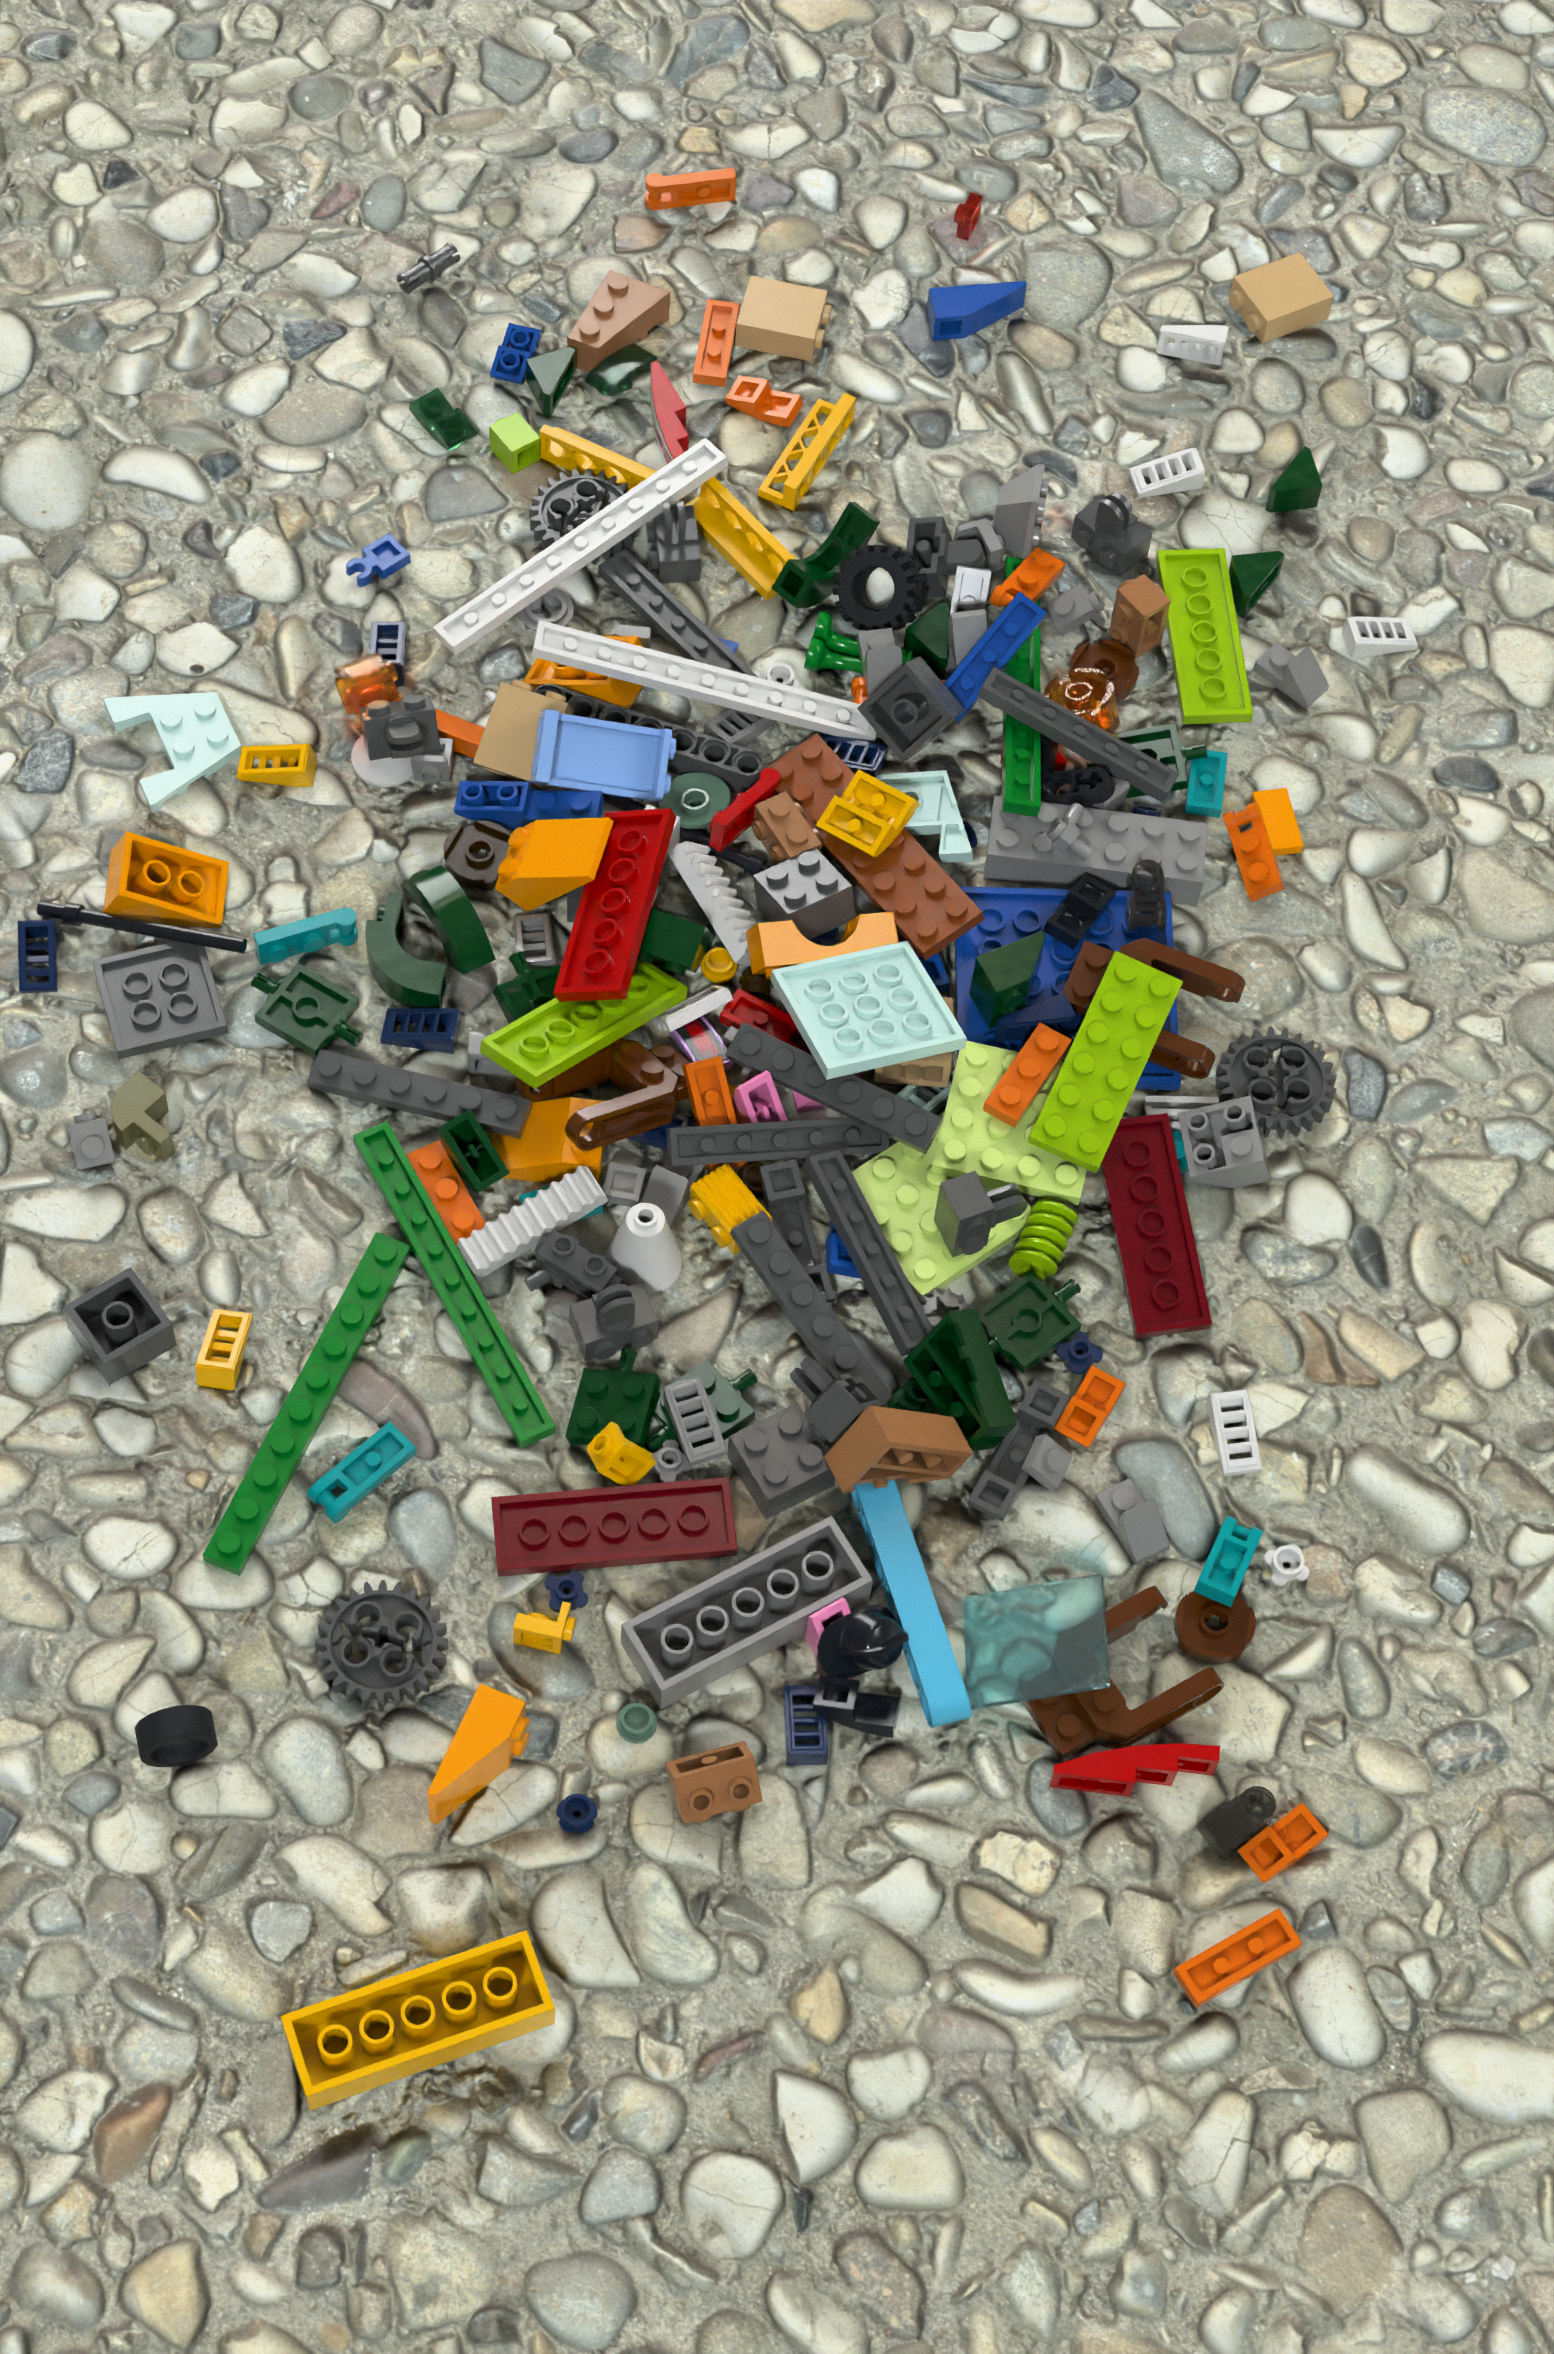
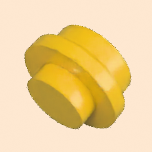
M713 948L705 954L701 962V972L711 982L725 983L736 975L737 963L733 961L727 949Z

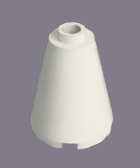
M639 1203L633 1206L628 1211L611 1241L606 1256L618 1268V1276L624 1279V1284L631 1286L643 1282L648 1296L651 1297V1293L661 1290L665 1292L676 1282L682 1266V1256L662 1210L651 1203Z

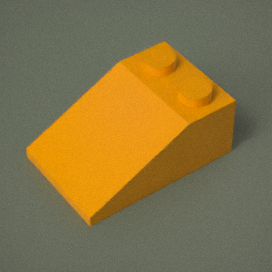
M603 636L643 647L638 636ZM539 658L536 659L523 680L524 683L534 687L532 692L543 684H554L630 709L643 687L635 683Z
M610 818L536 820L524 827L516 828L509 837L508 844L510 846L506 858L498 868L499 878L495 889L528 912L593 881L614 821Z
M126 831L111 850L103 912L173 926L220 928L223 921L229 862Z
M568 1097L531 1103L532 1109L520 1139L492 1133L491 1143L510 1172L503 1178L551 1184L554 1181H562L563 1176L567 1173H575L578 1166L587 1165L600 1185L605 1145L589 1151L580 1150L566 1136L565 1127L567 1121L575 1112L604 1101ZM593 1122L586 1124L582 1128L580 1137L590 1132Z
M481 1683L479 1684L427 1792L430 1822L440 1823L510 1767L515 1755L519 1757L523 1755L530 1738V1734L526 1733L530 1719L526 1718L525 1701Z

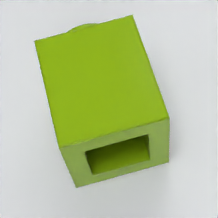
M518 412L506 418H500L489 426L490 449L512 475L540 460V437Z

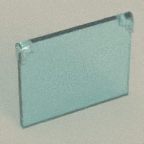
M1102 1574L964 1597L965 1688L971 1710L1110 1687L1104 1578Z

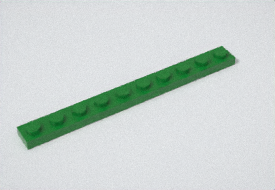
M1006 557L1003 582L1024 559ZM1039 598V599L1037 600V602H1036V604H1037L1039 607H1040V598ZM1040 625L1003 669L1004 673L1039 693ZM1003 712L1002 812L1038 817L1041 808V733Z
M388 1121L353 1135L354 1145L408 1244L411 1245L415 1257L520 1449L555 1434L556 1426Z
M378 1232L375 1233L203 1553L204 1562L238 1576L241 1575L410 1257L411 1245Z

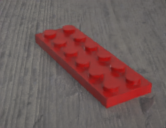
M671 808L605 812L604 818H610L614 822L595 879L585 884L553 992L559 1002L626 999L676 820V815Z

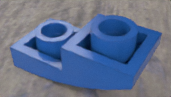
M509 323L502 346H498L490 377L523 385L526 379V359L535 357L542 337L541 330Z

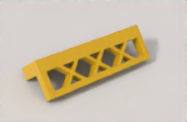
M844 393L836 405L822 399L817 400L759 487L758 496L795 511L854 421L856 397ZM821 412L829 415L823 425H820L817 420ZM815 436L809 447L805 448L802 440ZM800 459L795 468L790 471L787 465L788 461ZM785 482L783 494L771 489L772 485Z
M544 424L540 430V458L571 472L573 469H576L579 475H584L587 468L591 469L592 476H597L602 470L606 480L614 475L617 476V486L627 483L628 492L657 472L557 426L553 428Z
M713 476L701 485V494L685 503L684 506L693 505L698 532L768 601L778 594L771 588L788 559L796 558Z

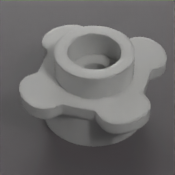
M666 1440L660 1450L656 1453L651 1452L656 1461L652 1468L661 1482H675L682 1477L684 1471H690L693 1467L689 1466L686 1456L679 1449V1444L675 1440ZM666 1460H673V1464H667Z

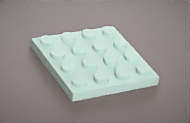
M908 941L771 970L770 981L826 1080L965 1049L967 1037Z

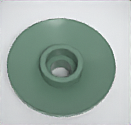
M692 772L671 780L668 796L663 795V800L659 802L660 809L671 808L674 814L680 817V827L696 829L709 826L713 816L719 810L724 811L730 805L731 796L727 785L717 776L703 772Z

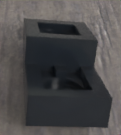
M1085 874L1068 892L1063 905L1047 920L1043 932L1074 950L1115 897L1116 891Z
M820 1675L813 1701V1710L846 1727L877 1736L893 1738L900 1711V1698L860 1692L859 1680Z

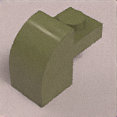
M139 1071L117 1090L112 1099L111 1115L118 1142L125 1150L136 1142L137 1146L149 1156L154 1154L161 1161L165 1162L175 1153L171 1133L157 1123L169 1112L166 1093Z

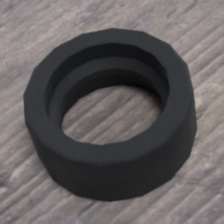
M177 1705L148 1714L139 1720L135 1726L141 1762L148 1766L175 1767L189 1764L206 1757L218 1745L212 1712L204 1706Z

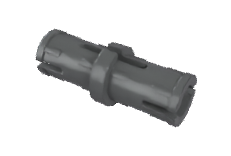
M446 243L433 254L420 257L416 265L397 275V282L405 281L399 284L400 288L405 293L410 294L428 280L434 281L439 278L442 271L460 261V254L452 256L458 252L457 248L452 243Z

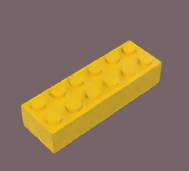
M525 1930L280 2017L309 2111L553 2025L555 2024V2007L528 1932Z

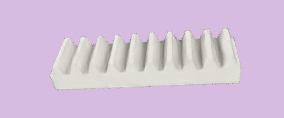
M689 841L681 844L678 843L668 855L733 961L737 964L751 966L745 932L757 923L749 921L748 918L751 913L741 909L744 902L734 898L737 893L736 889L727 888L730 880L729 878L721 877L724 871L723 868L714 866L717 859L714 856L708 855L710 847Z
M580 1165L575 1173L565 1174L562 1181L552 1182L549 1189H540L536 1197L524 1199L523 1205H514L508 1214H499L495 1222H486L482 1230L475 1229L471 1232L470 1237L460 1238L456 1246L474 1277L479 1281L536 1246L545 1233L551 1234L553 1230L561 1231L592 1212L595 1208L608 1202V1199L587 1165Z

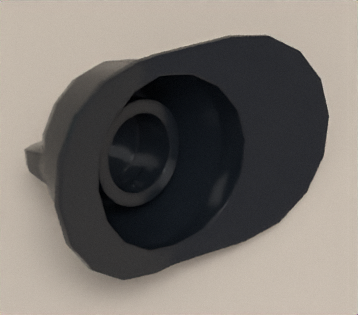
M878 1604L870 1605L830 1623L821 1634L817 1645V1658L822 1670L830 1677L852 1678L871 1670L890 1667L901 1655L903 1645L909 1640V1636L901 1630L893 1613L887 1607Z

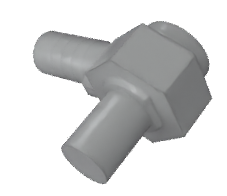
M1074 803L1069 808L1063 821L1059 820L1047 837L1052 840L1051 846L1061 854L1069 849L1084 861L1093 849L1078 838L1080 829L1076 825L1084 813V808L1082 805Z

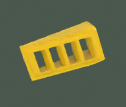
M310 743L242 746L237 778L241 781L313 787L317 756ZM255 758L259 759L257 769H253ZM269 760H273L272 768H268ZM284 762H288L287 767H283Z
M214 1309L195 1365L196 1381L199 1386L224 1390L235 1389L253 1320L252 1314ZM227 1327L239 1330L238 1332L219 1330V1328ZM216 1341L229 1342V1343H234V1344L220 1343V1342H216ZM213 1355L223 1356V1357H230V1358L228 1359V1358L214 1357Z

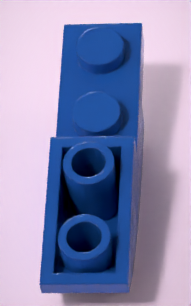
M460 781L454 812L456 815L472 821H491L501 825L506 830L514 831L516 828L524 827L536 820L601 818L605 799L602 791L532 790L529 782Z

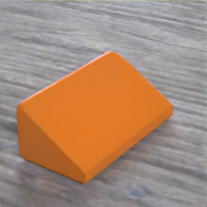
M435 709L439 738H453L454 751L474 759L485 728Z

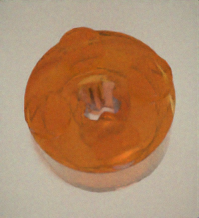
M375 652L334 669V672L340 675L335 678V683L342 704L348 715L353 714L357 716L360 722L354 724V726L361 735H363L359 707H365L377 700L388 702L401 701L405 697L403 693H398L394 683L395 680H398V674L392 661H384L383 657Z
M1076 668L1068 671V677L1059 680L1057 676L1049 682L1045 688L1044 696L1110 734L1116 731L1120 723V714L1112 680L1107 679L1106 673L1094 668Z

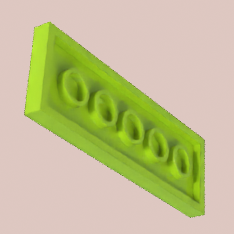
M1225 548L1157 550L1156 565L1159 584L1164 594L1171 601L1166 627L1182 724L1251 722L1253 710Z
M1115 950L1029 1136L1028 1143L1097 1173L1183 983L1182 980Z
M636 961L626 999L559 1002L555 997L482 1039L480 1053L536 1089L684 1001L687 997L688 987L651 963L647 964Z

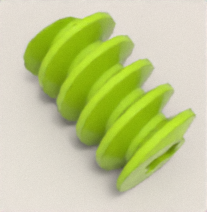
M1047 1198L1038 1199L1035 1205L1032 1206L1030 1217L1027 1218L1025 1223V1229L1021 1231L1020 1241L1016 1243L1014 1253L1009 1259L1008 1264L1011 1270L1021 1278L1031 1271L1041 1282L1045 1280V1276L1056 1274L1058 1269L1056 1264L1062 1261L1063 1253L1061 1251L1066 1250L1068 1247L1067 1239L1073 1235L1074 1230L1072 1227L1077 1225L1078 1215L1062 1203Z

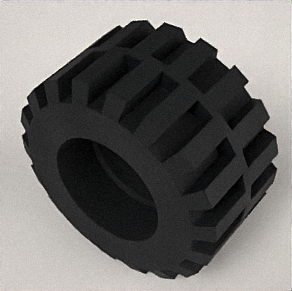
M888 544L862 546L861 550L850 552L848 554L850 559H843L839 564L843 569L842 572H835L833 580L839 581L838 587H832L833 595H838L840 600L835 602L837 610L843 609L845 611L842 618L846 622L852 621V627L858 630L865 629V631L886 628L900 630L906 627V623H912L917 618L915 612L922 611L925 605L920 602L921 598L927 597L928 590L922 589V583L927 582L926 575H920L919 570L923 567L919 561L912 560L914 556L912 553L901 551L902 547ZM877 568L887 571L894 583L893 598L890 604L882 610L876 608L870 602L866 592L867 580L870 574Z

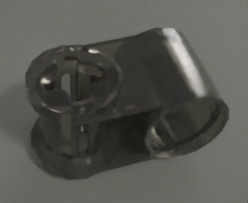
M1141 860L1130 870L1126 879L1127 901L1125 919L1127 931H1134L1135 927H1157L1158 931H1165L1167 909L1164 898L1163 869L1154 860ZM1147 871L1153 877V885L1145 887L1139 884L1136 877L1137 872Z
M1252 1786L1226 1805L1212 1811L1196 1826V1829L1219 1859L1224 1861L1233 1856L1238 1849L1269 1825L1270 1819L1276 1810V1799L1268 1789L1261 1786ZM1259 1806L1262 1809V1813L1255 1811L1251 1814L1248 1811V1807L1255 1809Z

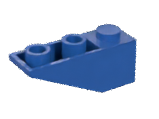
M1026 281L929 288L926 313L932 340L966 338L1023 308Z

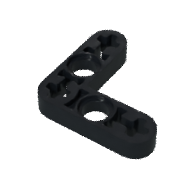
M1041 733V759H1044L1041 765V802L1063 805L1078 803L1086 806L1103 803L1113 795L1115 783L1107 771L1101 767L1054 772L1059 743L1052 741ZM1072 784L1071 789L1066 794L1056 795L1057 790L1061 786Z

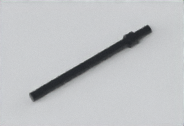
M603 794L605 802L623 811L645 810L646 805L631 798ZM680 827L679 838L709 846L710 853L743 868L744 873L751 877L772 867L767 864V860L755 854L749 856L730 846L719 852L709 845L710 836L695 829Z
M40 901L37 906L38 915L61 919L64 924L81 926L82 924H88L242 954L247 948V940L243 938L88 910L81 904L68 902L66 905Z

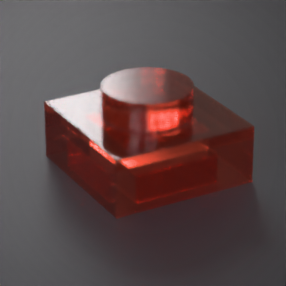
M970 192L965 204L960 203L954 216V222L958 223L956 237L966 241L969 240L980 219L983 196Z

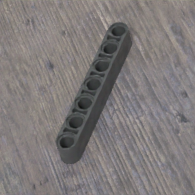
M543 684L534 691V693L544 696L546 691H551L566 697L565 703H568L573 708L572 715L655 729H671L672 738L676 739V751L673 760H668L667 771L678 775L692 772L709 773L724 781L730 792L739 794L740 792L745 793L757 783L760 771L764 769L763 757L754 750L558 685Z

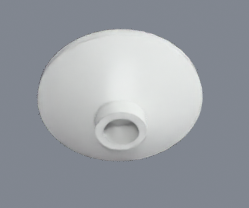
M363 735L355 742L351 752V762L356 774L365 782L378 787H395L410 781L414 777L411 757L396 759L389 757L370 761L365 749Z

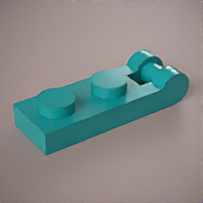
M340 908L253 933L256 955L260 965L270 962H281L290 956L304 952H316L325 946L340 943L344 946L353 945L358 939L356 913L351 908Z
M389 1421L309 1488L307 1497L315 1505L321 1504L326 1509L325 1515L333 1523H337L349 1513L353 1506L417 1454L416 1447ZM339 1485L345 1492L336 1498L331 1492Z
M1227 1515L1193 1592L1231 1607L1258 1546L1263 1530L1253 1526L1250 1530L1236 1524L1238 1520Z

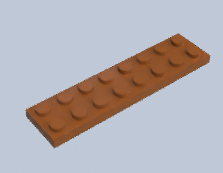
M817 733L766 767L777 770L781 775L779 787L775 790L777 795L786 791L794 803L798 802L801 805L805 814V820L811 829L815 828L820 833L825 851L881 912H894L896 929L908 940L925 961L984 921L983 912L905 828L879 856L874 858L816 826L834 795L841 798L855 775Z

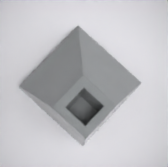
M1043 464L1035 465L1002 485L999 489L993 530L996 535L1002 537L1004 545L1022 559H1026L1029 556L1031 546L1038 547L1049 485V479L1043 478L1045 468Z
M1251 1095L1177 1113L1191 1181L1236 1189L1271 1180Z

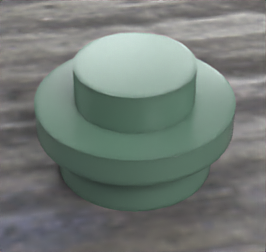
M631 1703L623 1707L618 1713L616 1728L619 1735L627 1742L643 1743L655 1734L657 1717L649 1706L642 1703Z

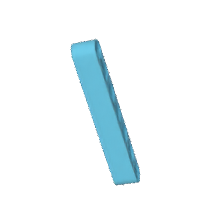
M887 1480L888 1485L886 1487L875 1489L873 1483L855 1485L854 1492H851L852 1499L889 1610L893 1613L901 1630L909 1636V1640L904 1643L902 1649L927 1723L930 1728H935L971 1718V1706L895 1480Z

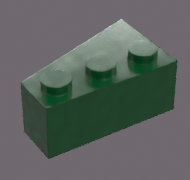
M977 1309L949 1311L903 1362L938 1413L955 1418L972 1452L994 1449L1017 1425Z

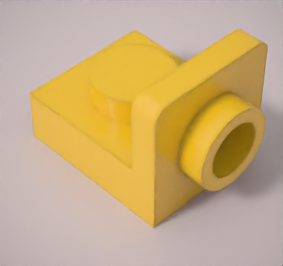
M610 1422L598 1433L586 1448L597 1471L622 1486L636 1485L656 1464L652 1453L626 1439L620 1427L614 1422Z
M562 1602L557 1622L550 1620L549 1617L540 1613H529L528 1615L517 1613L513 1626V1644L561 1654L564 1641H572L576 1626V1618L570 1617L571 1603Z

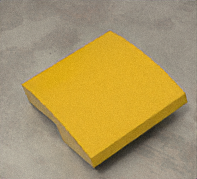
M858 769L841 798L834 795L816 826L876 858L903 830L920 804L916 799Z

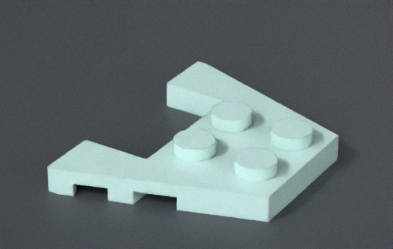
M216 692L111 697L104 699L105 709L115 732L152 721L173 768L172 770L139 780L141 790L151 813L164 807L163 802L173 795L179 797L188 791V785L200 777L204 776L207 778L241 755V745Z
M946 770L876 775V779L919 802V807L904 828L911 835L941 834L939 847L941 863L972 862L974 860ZM833 859L836 869H842Z

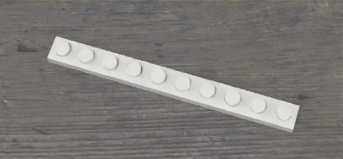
M703 439L433 627L435 636L455 656L659 515L662 512V502H669L670 506H672L676 501H679L728 466L727 457L709 440Z
M538 621L531 657L833 736L871 743L876 739L877 732L857 709L860 704L550 622Z

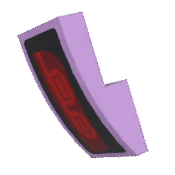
M703 1016L672 1032H668L679 1053L684 1058H688L690 1063L721 1056L724 1071L734 1067V1062L727 1059L725 1055L728 1048Z

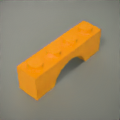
M894 912L858 915L846 923L842 939L834 946H822L809 941L799 932L792 920L757 923L745 932L752 975L765 974L766 979H771V970L899 943L896 923L894 922Z

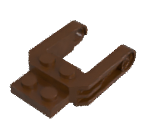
M1147 938L1122 945L1119 949V952L1182 980L1183 983L1180 989L1204 998L1208 995L1221 1001L1238 1003L1246 985L1243 977L1232 970ZM1084 941L1062 994L1066 995L1075 1013L1083 1016L1086 1015L1114 951ZM1162 1029L1148 1061L1191 1078L1204 1079L1209 1076L1216 1057L1213 1051L1205 1045Z
M620 1038L534 1090H530V1085L518 1077L516 1078L515 1085L517 1091L525 1099H530L531 1102H538L551 1097L555 1099L608 1081L617 1086L625 1095L580 1109L567 1121L565 1127L566 1136L580 1150L589 1151L672 1123L677 1102L690 1098L682 1065L690 1062L669 1043L647 1050L638 1041ZM593 1122L590 1132L580 1137L582 1128L586 1124Z
M1157 1586L1144 1589L1060 1636L1051 1670L1018 1688L1016 1695L1060 1760L1094 1741L1100 1742L1103 1747L1111 1749L1129 1747L1208 1702L1224 1688L1225 1684L1215 1669L1209 1667L1133 1710L1127 1708L1125 1698L1093 1653L1136 1630L1138 1623L1149 1618L1161 1608L1163 1610L1167 1608L1168 1602Z

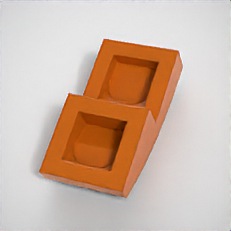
M741 375L738 376L725 397L727 404L747 415L790 428L803 406L801 395L771 390L769 380Z
M1091 1366L1075 1396H1072L1054 1431L1089 1449L1126 1387V1383Z
M1302 1802L1272 1827L1270 1825L1238 1849L1237 1852L1261 1882L1265 1884L1329 1838V1834Z

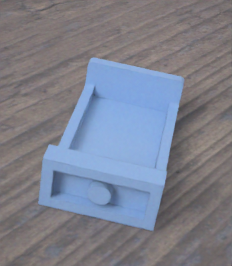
M544 709L539 714L530 783L580 791H602L606 795L660 802L663 800V795L668 796L670 791L671 774L666 773L668 760H673L675 755L676 739L672 738L671 729H655L562 714L560 711Z

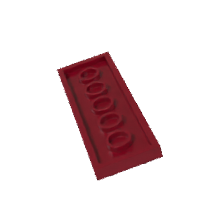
M1168 1113L1121 1119L1101 1162L1100 1169L1134 1338L1139 1339L1210 1329L1212 1321Z
M729 1477L491 1497L498 1577L737 1556L738 1548Z

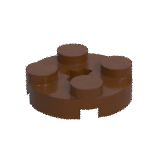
M1100 640L1099 644L1089 646V642L1079 646L1071 657L1069 686L1087 700L1101 703L1105 707H1114L1120 700L1125 699L1134 691L1138 680L1139 667L1134 662L1135 656L1132 651L1121 643L1112 640ZM1105 667L1110 671L1109 675H1101L1095 669L1101 671Z
M1193 1591L1188 1595L1186 1594L1179 1602L1174 1617V1631L1178 1638L1180 1649L1185 1654L1192 1655L1194 1658L1207 1663L1219 1664L1237 1661L1241 1654L1249 1647L1255 1633L1256 1618L1252 1607L1250 1606L1249 1608L1247 1603L1241 1599L1242 1594L1237 1592L1231 1607ZM1215 1615L1219 1617V1623L1224 1624L1225 1628L1213 1631L1210 1630L1209 1626L1205 1625L1204 1621H1209L1211 1616Z

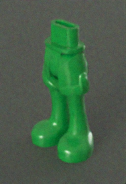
M820 611L813 638H811L804 669L810 671L836 669L863 674L857 640L836 633L833 630L831 615ZM901 648L902 666L917 658L913 656V651H909L908 654L907 650ZM837 653H843V654H848V655L857 656V657L844 656V655H839V654H837Z

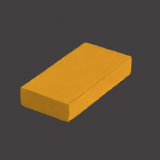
M1287 788L1252 792L1251 803L1256 801L1261 809L1275 856L1302 853L1304 844Z

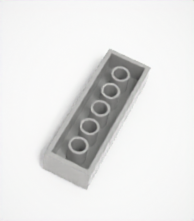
M994 796L983 879L1072 889L1087 874L1114 891L1171 892V903L1197 906L1204 878L1208 823L1083 807L1084 813L1076 825L1080 829L1078 838L1093 849L1090 855L1083 861L1069 849L1061 854L1051 846L1052 840L1047 837L1059 820L1063 821L1071 805L1041 802L1038 817L1002 812V796Z
M831 1515L621 1624V1645L657 1705L662 1709L805 1634L808 1616L838 1599L845 1598L850 1609L869 1600L873 1579Z

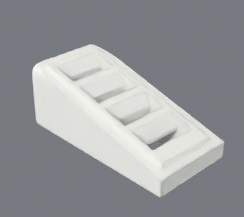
M1161 326L1156 353L1220 366L1228 326ZM1168 339H1175V343H1168Z
M1190 448L1129 468L1128 474L1137 498L1200 489L1202 488L1205 469L1197 448ZM1158 474H1162L1164 479L1160 480ZM1149 476L1151 484L1147 485L1144 477Z
M1358 616L1345 619L1342 635L1351 659L1416 650L1418 647L1408 618ZM1397 630H1402L1405 639L1399 638ZM1385 632H1390L1391 638H1387ZM1378 633L1379 638H1375L1374 634Z
M1238 1390L1210 1395L1206 1409L1223 1477L1261 1472L1262 1465L1248 1391ZM1241 1423V1426L1224 1428V1424ZM1245 1439V1442L1227 1444V1440ZM1248 1452L1249 1458L1230 1460L1229 1458L1231 1454Z

